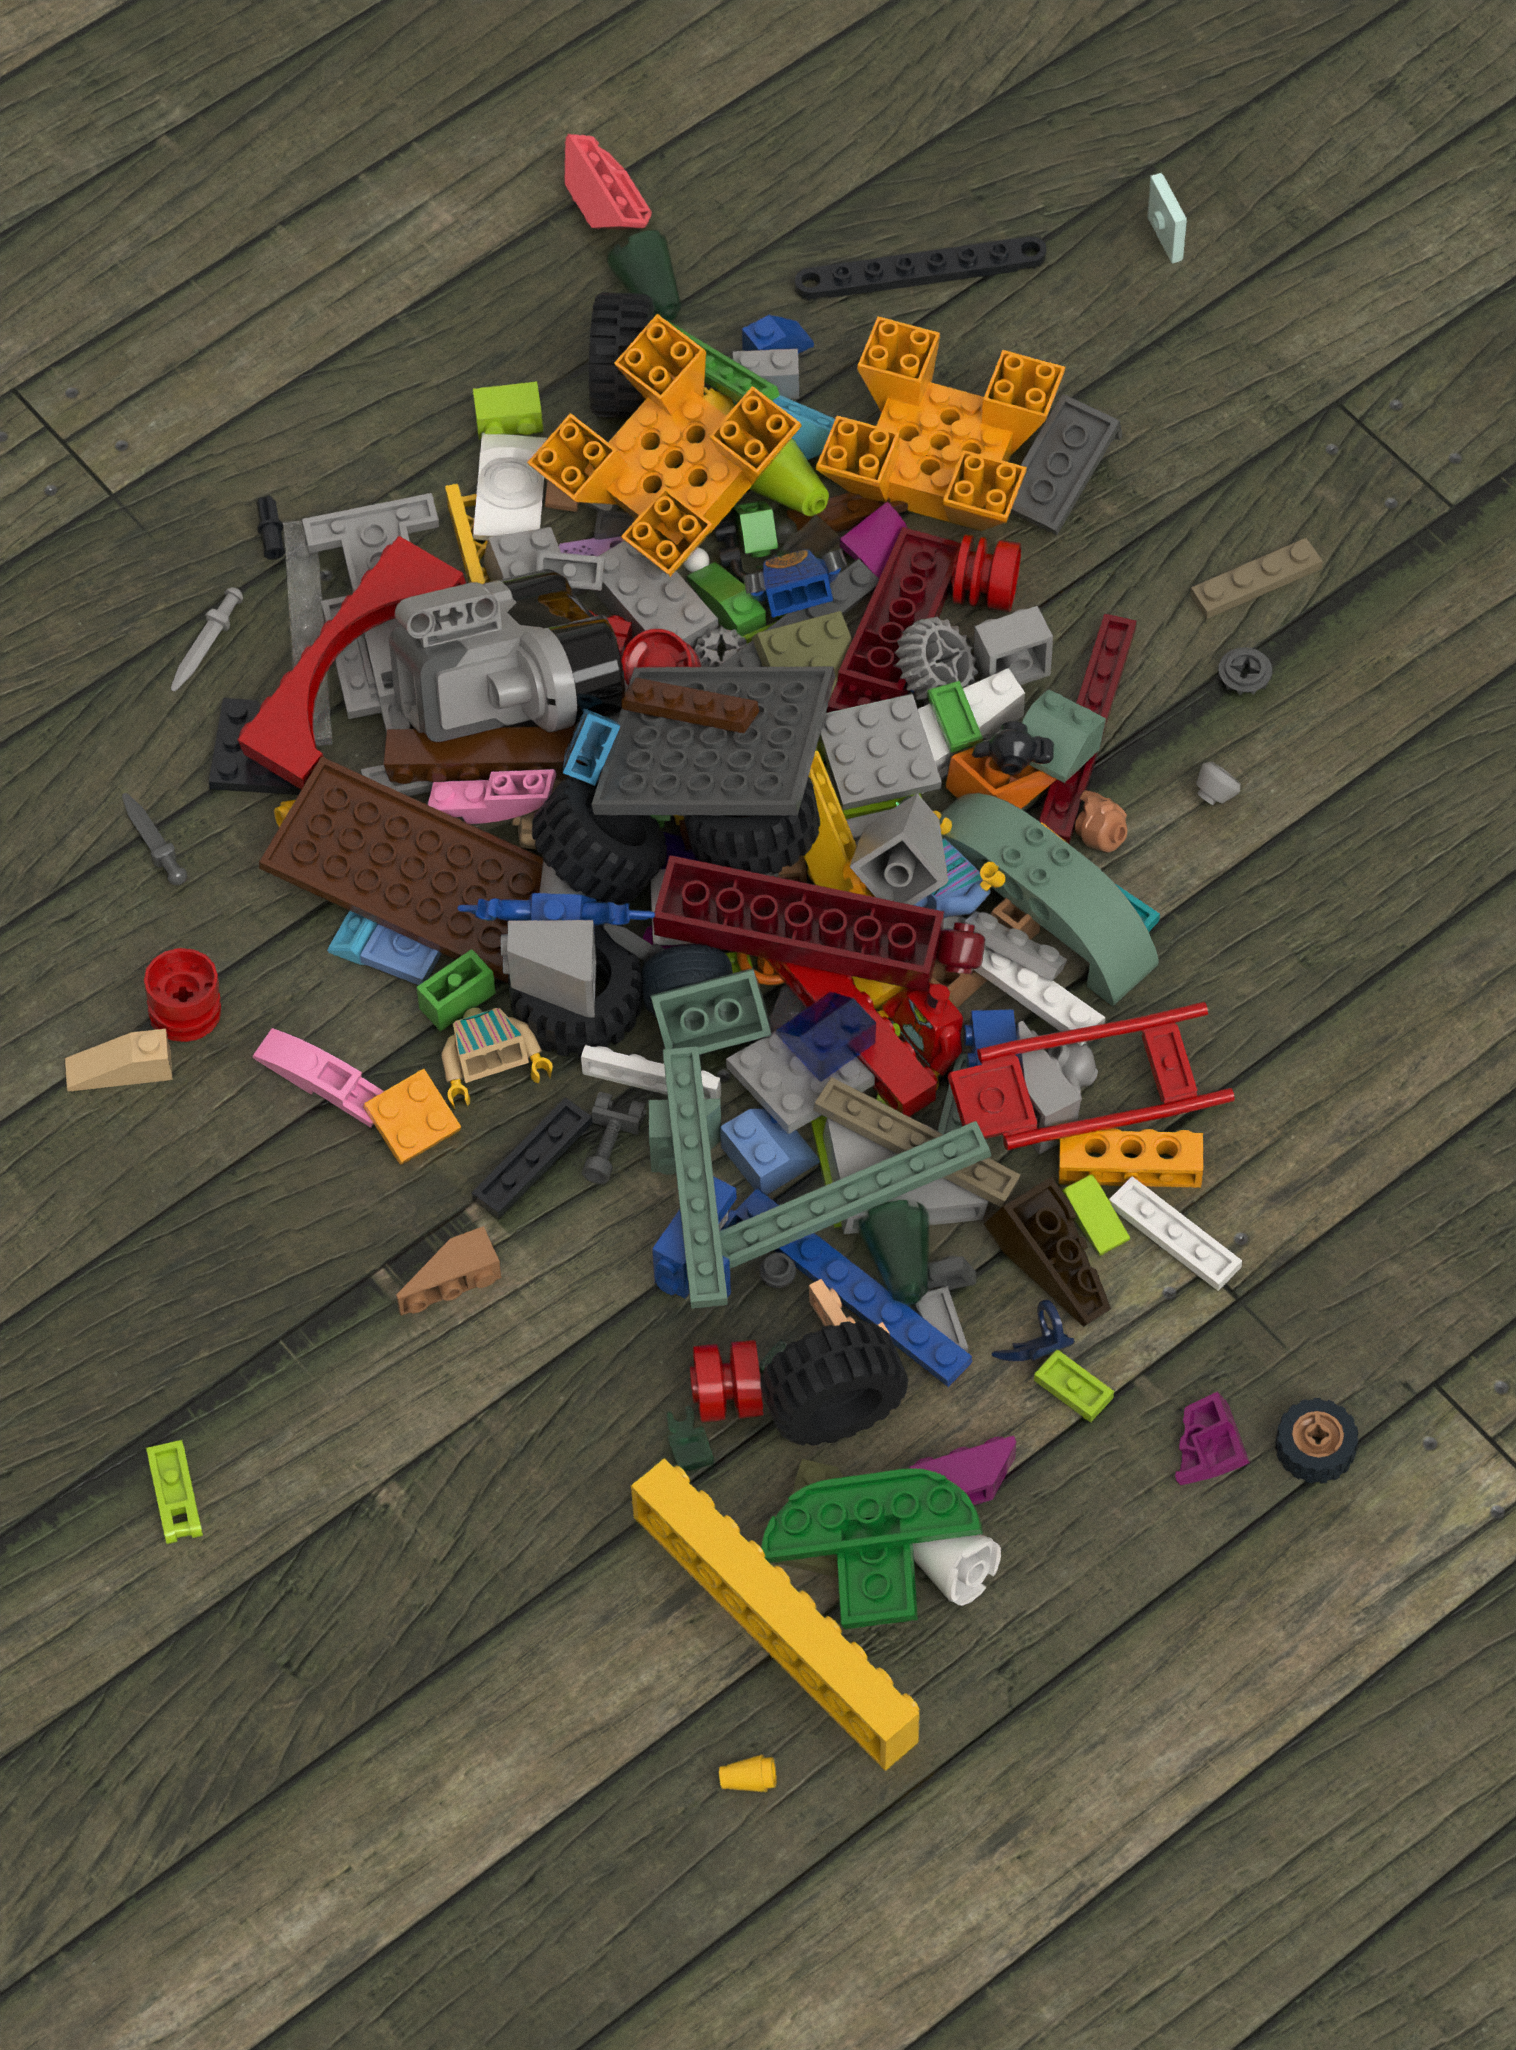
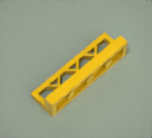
M458 483L445 486L447 507L468 583L478 582L483 584L491 582L486 568L481 567L479 562L485 554L487 541L482 545L473 540L475 518L467 515L465 507L476 505L477 494L461 497Z

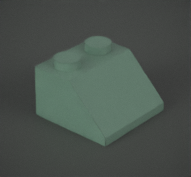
M1048 689L1030 706L1022 723L1027 726L1028 733L1032 737L1041 736L1049 738L1054 742L1053 760L1048 764H1036L1032 761L1029 765L1065 783L1099 751L1106 718Z
M720 1098L704 1099L710 1150L721 1141ZM649 1100L651 1172L670 1175L676 1173L668 1100Z

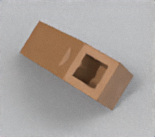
M484 1226L450 1238L396 1294L401 1316L407 1313H419L431 1304L442 1300H453L465 1291L476 1287L484 1288L490 1286L497 1279L501 1278L500 1262Z

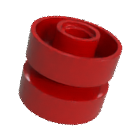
M650 629L641 632L628 643L622 656L621 669L624 680L629 686L634 667H701V663L695 650L678 635L665 629Z
M755 1340L731 1342L729 1363L722 1362L717 1344L693 1346L694 1366L690 1367L693 1403H698L701 1423L725 1420L727 1400L733 1399L739 1419L763 1416L761 1380Z

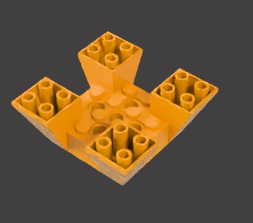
M656 314L614 362L615 366L646 399L609 442L570 413L530 458L527 464L575 502L615 504L634 517L636 520L621 538L671 577L775 460L802 424L753 386L727 416L703 399L706 351L660 315ZM706 481L704 485L698 487L702 482ZM660 488L658 492L653 493L656 489Z
M878 316L858 363L857 370L882 414L877 426L837 415L817 462L816 470L851 493L875 501L887 502V499L890 498V502L896 500L907 502L908 511L979 531L1006 523L1027 468L1009 463V459L1046 421L1063 378L1065 367L1002 350L984 397L932 383L940 333Z

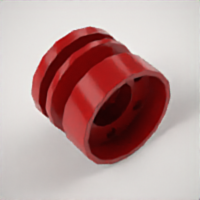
M965 534L961 546L956 553L951 581L953 586V603L962 605L966 592L970 591L969 604L975 607L981 593H986L988 609L1010 613L1020 569L1021 543L999 540L994 554L988 553L986 537L980 538L977 551H973L974 536Z
M185 948L165 951L152 960L146 968L144 977L148 1015L152 1027L155 1030L166 1029L169 1040L180 1042L201 1039L212 1032L220 1021L222 1010L215 964L207 955L194 949Z

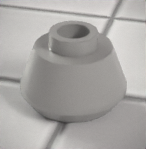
M1212 761L1202 764L1196 785L1200 788L1197 794L1211 805H1214L1216 801L1223 804L1240 793V782L1229 772Z

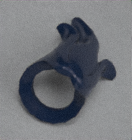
M1042 1300L1037 1306L1042 1336L1024 1343H1013L1014 1349L994 1351L992 1356L1006 1361H1025L1030 1359L1034 1361L1056 1350L1070 1347L1075 1341L1074 1338H1068V1335L1063 1333L1062 1322L1053 1303L1049 1300ZM1043 1310L1049 1315L1053 1330L1048 1328Z

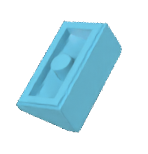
M349 910L327 951L354 963L365 965L361 963L360 955L378 923Z

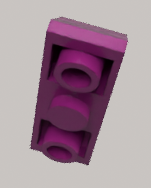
M1014 1435L1007 1438L994 1437L987 1440L983 1445L973 1448L960 1447L951 1451L946 1456L936 1459L932 1457L920 1459L914 1465L909 1466V1468L930 1470L946 1476L948 1480L964 1490L973 1505L993 1500L1015 1459L1016 1439Z

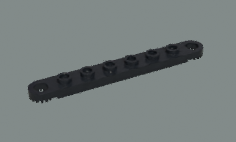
M1027 236L810 267L797 273L795 277V291L799 297L802 296V299L807 298V301H811V299L817 300V298L820 299L821 297L828 296L829 298L1010 273L1023 268L1030 269V267H1033L1035 269L1036 266L1040 267L1042 263L1044 264L1047 248L1040 238ZM1028 247H1030V250L1032 248L1035 251L1037 250L1038 254L1027 256L1022 251H1025V248L1028 250ZM815 279V282L818 281L819 285L809 288L804 286L803 282Z

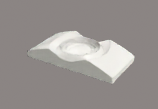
M482 432L473 531L474 540L488 541V537L540 529L544 477L530 467L527 462L544 444L547 438L485 434V432Z

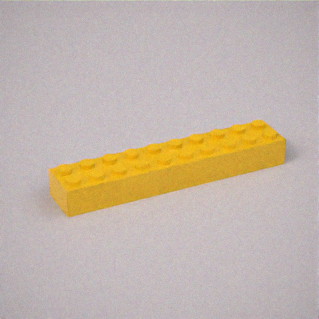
M664 1458L631 1485L634 1518L885 1771L919 1742L920 1709L913 1698L906 1693L901 1695L893 1687L891 1677L882 1668L878 1667L875 1669L867 1661L868 1658L864 1650L856 1642L850 1644L841 1635L842 1631L838 1624L829 1616L824 1618L815 1609L816 1605L813 1599L805 1591L798 1592L790 1584L791 1580L787 1573L778 1565L773 1567L765 1559V1553L761 1547L753 1540L748 1542L740 1534V1529L736 1522L728 1515L723 1517L715 1509V1504L710 1496L703 1490L698 1492L690 1484L688 1475L681 1467L677 1465L673 1467Z

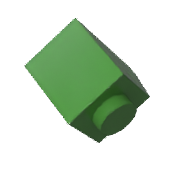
M764 500L739 504L732 508L741 548L745 554L751 553V557H763L770 555L771 549L778 548L773 510Z

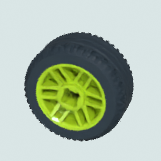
M699 944L675 946L656 953L644 964L641 971L643 999L646 1008L656 1016L651 995L733 974L730 959L725 953L714 947Z

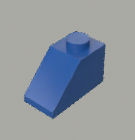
M767 315L742 328L743 351L798 349V354L814 346V341L795 320Z

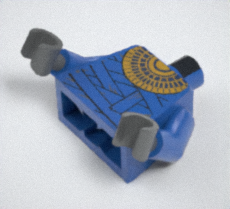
M806 549L794 553L789 550H782L775 558L768 559L763 563L764 573L743 575L746 594L750 593L752 598L757 601L768 599L772 618L833 601L830 583L836 580L841 568L847 566L842 550L838 549L822 555L823 559L816 558L810 550Z

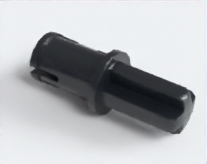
M266 495L257 500L260 521L257 530L262 535L265 558L276 560L282 558L283 554H285L281 534L284 526L278 517L276 501L272 496Z

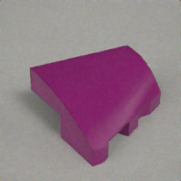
M886 502L841 537L840 547L855 560L860 559L880 579L902 527H908L898 512Z
M1218 1391L1185 1407L1183 1417L1185 1432L1180 1438L1179 1450L1182 1452L1180 1471L1175 1473L1176 1481L1180 1485L1214 1478L1250 1463L1229 1404Z

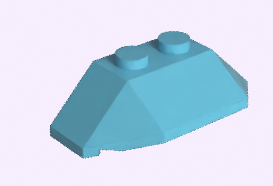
M781 395L774 399L773 402L802 424L792 439L798 444L807 460L820 455L835 419ZM732 399L734 405H736L738 402Z

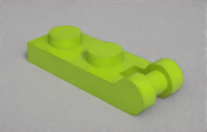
M179 1440L146 1448L166 1544L178 1542L177 1538L189 1535L192 1536V1539L203 1536L183 1441ZM187 1513L188 1521L174 1524L172 1516Z

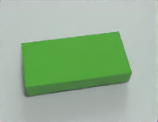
M960 681L927 691V697L950 753L973 747L983 741L982 734Z

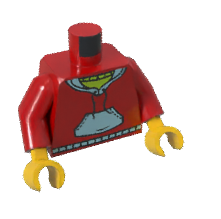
M931 983L928 992L905 988L883 1003V1009L877 1012L881 1017L892 1018V1024L897 1023L899 1025L901 1037L912 1046L916 1055L934 1072L936 1078L939 1074L943 1076L962 1052V1014L949 1000L950 991L942 984Z

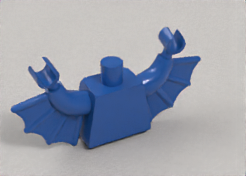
M532 893L529 900L492 898L490 901L479 898L477 905H459L457 907L460 912H471L477 918L486 921H494L496 918L505 921L593 920L594 935L595 925H604L605 923L625 925L630 922V919L647 920L648 918L655 917L653 911L629 910L628 903L617 906L613 902H596L593 898L578 894Z

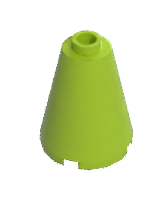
M793 439L788 442L775 460L750 487L753 492L806 516H814L822 512L826 508L829 499L826 487Z

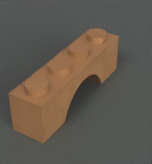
M1007 898L991 912V915L998 920V923L1009 929L1014 928L1023 931L1030 940L1040 932V924L1034 921L1030 915L1025 914L1012 904ZM938 961L935 963L931 983L942 984L949 989V1000L956 1008L987 981L986 978L974 970L972 974L944 971L945 965L940 964Z

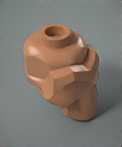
M1085 790L1079 798L1085 802L1084 811L1077 817L1075 831L1078 836L1082 837V841L1087 847L1105 853L1113 852L1127 837V814L1111 799L1105 798L1096 792Z

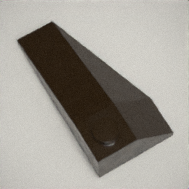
M1050 1177L1004 1205L984 1225L1002 1251L1085 1327L1108 1312L1111 1307L1098 1272L1090 1266L1085 1253V1249L1088 1246L1085 1238L1079 1237L1073 1221L1076 1218L1073 1206L1055 1180Z

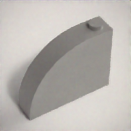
M827 1118L823 1139L833 1182L898 1155ZM942 1177L842 1220L841 1224L843 1233L851 1234L983 1220L988 1201Z

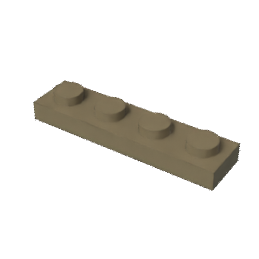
M1304 538L1191 587L1190 596L1204 617L1208 619L1321 570L1323 561L1308 539Z

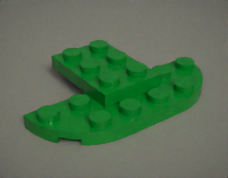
M909 1468L827 1479L803 1487L788 1498L789 1502L779 1511L776 1517L772 1516L765 1530L761 1549L769 1563L837 1554L841 1625L844 1629H853L918 1620L913 1544L981 1535L983 1530L978 1512L964 1490L939 1473L925 1469Z

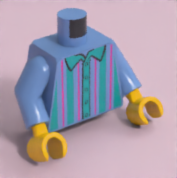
M936 810L933 811L940 820L941 813ZM947 817L944 818L940 825L941 835L951 831L952 823ZM943 838L948 882L914 905L944 911V918L948 916L970 915L986 900V897L991 893V886L998 888L1005 883V875L998 871L999 866L994 862L985 863L979 872L950 842Z

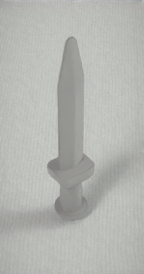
M234 587L228 588L224 592L226 597L218 609H210L206 613L207 624L179 665L171 686L172 691L178 690L195 672L221 630L228 631L230 627L228 617L236 604H240L243 601V594L239 589Z

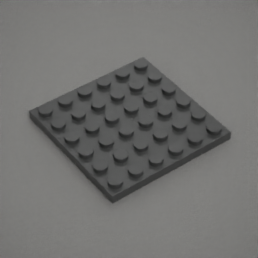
M833 666L634 667L629 686L635 678H641L755 700L758 702L759 713L746 732L739 733L627 711L622 708L617 722L620 724V729L603 766L591 804L594 815H798L835 680Z

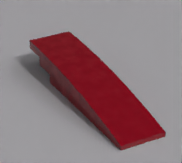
M902 527L838 671V681L828 702L826 713L909 695L910 690H906L908 683L905 679L900 678L903 674L902 670L895 666L900 660L894 653L899 649L897 640L903 636L902 632L921 619L940 617L952 585L954 560L961 543Z

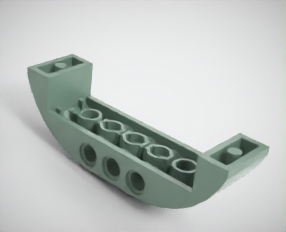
M980 793L961 796L941 812L940 825L945 817L950 819L952 823L951 831L942 835V839L945 838L979 872L987 862H994L999 866L998 871L1005 875V883L1001 887L995 888L991 886V888L1004 898L1009 899L1012 904L1025 914L1030 915L1034 921L1090 963L1087 987L1111 1006H1114L1158 966L1159 959L1151 936L1127 897L1094 863L1031 815L1005 800Z

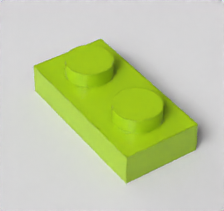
M1056 1350L1034 1374V1381L1090 1423L1114 1398V1391L1059 1350Z

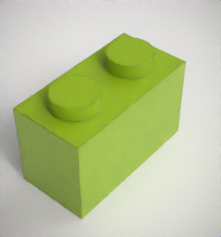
M538 382L473 389L479 439H482V432H485V434L531 435L543 432Z

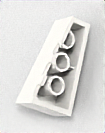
M1009 668L963 688L982 736L989 734L993 737L1000 731L1002 724L1017 721L1024 716L1025 692ZM931 704L918 709L938 771L950 764L951 756L972 748L969 747L950 753Z

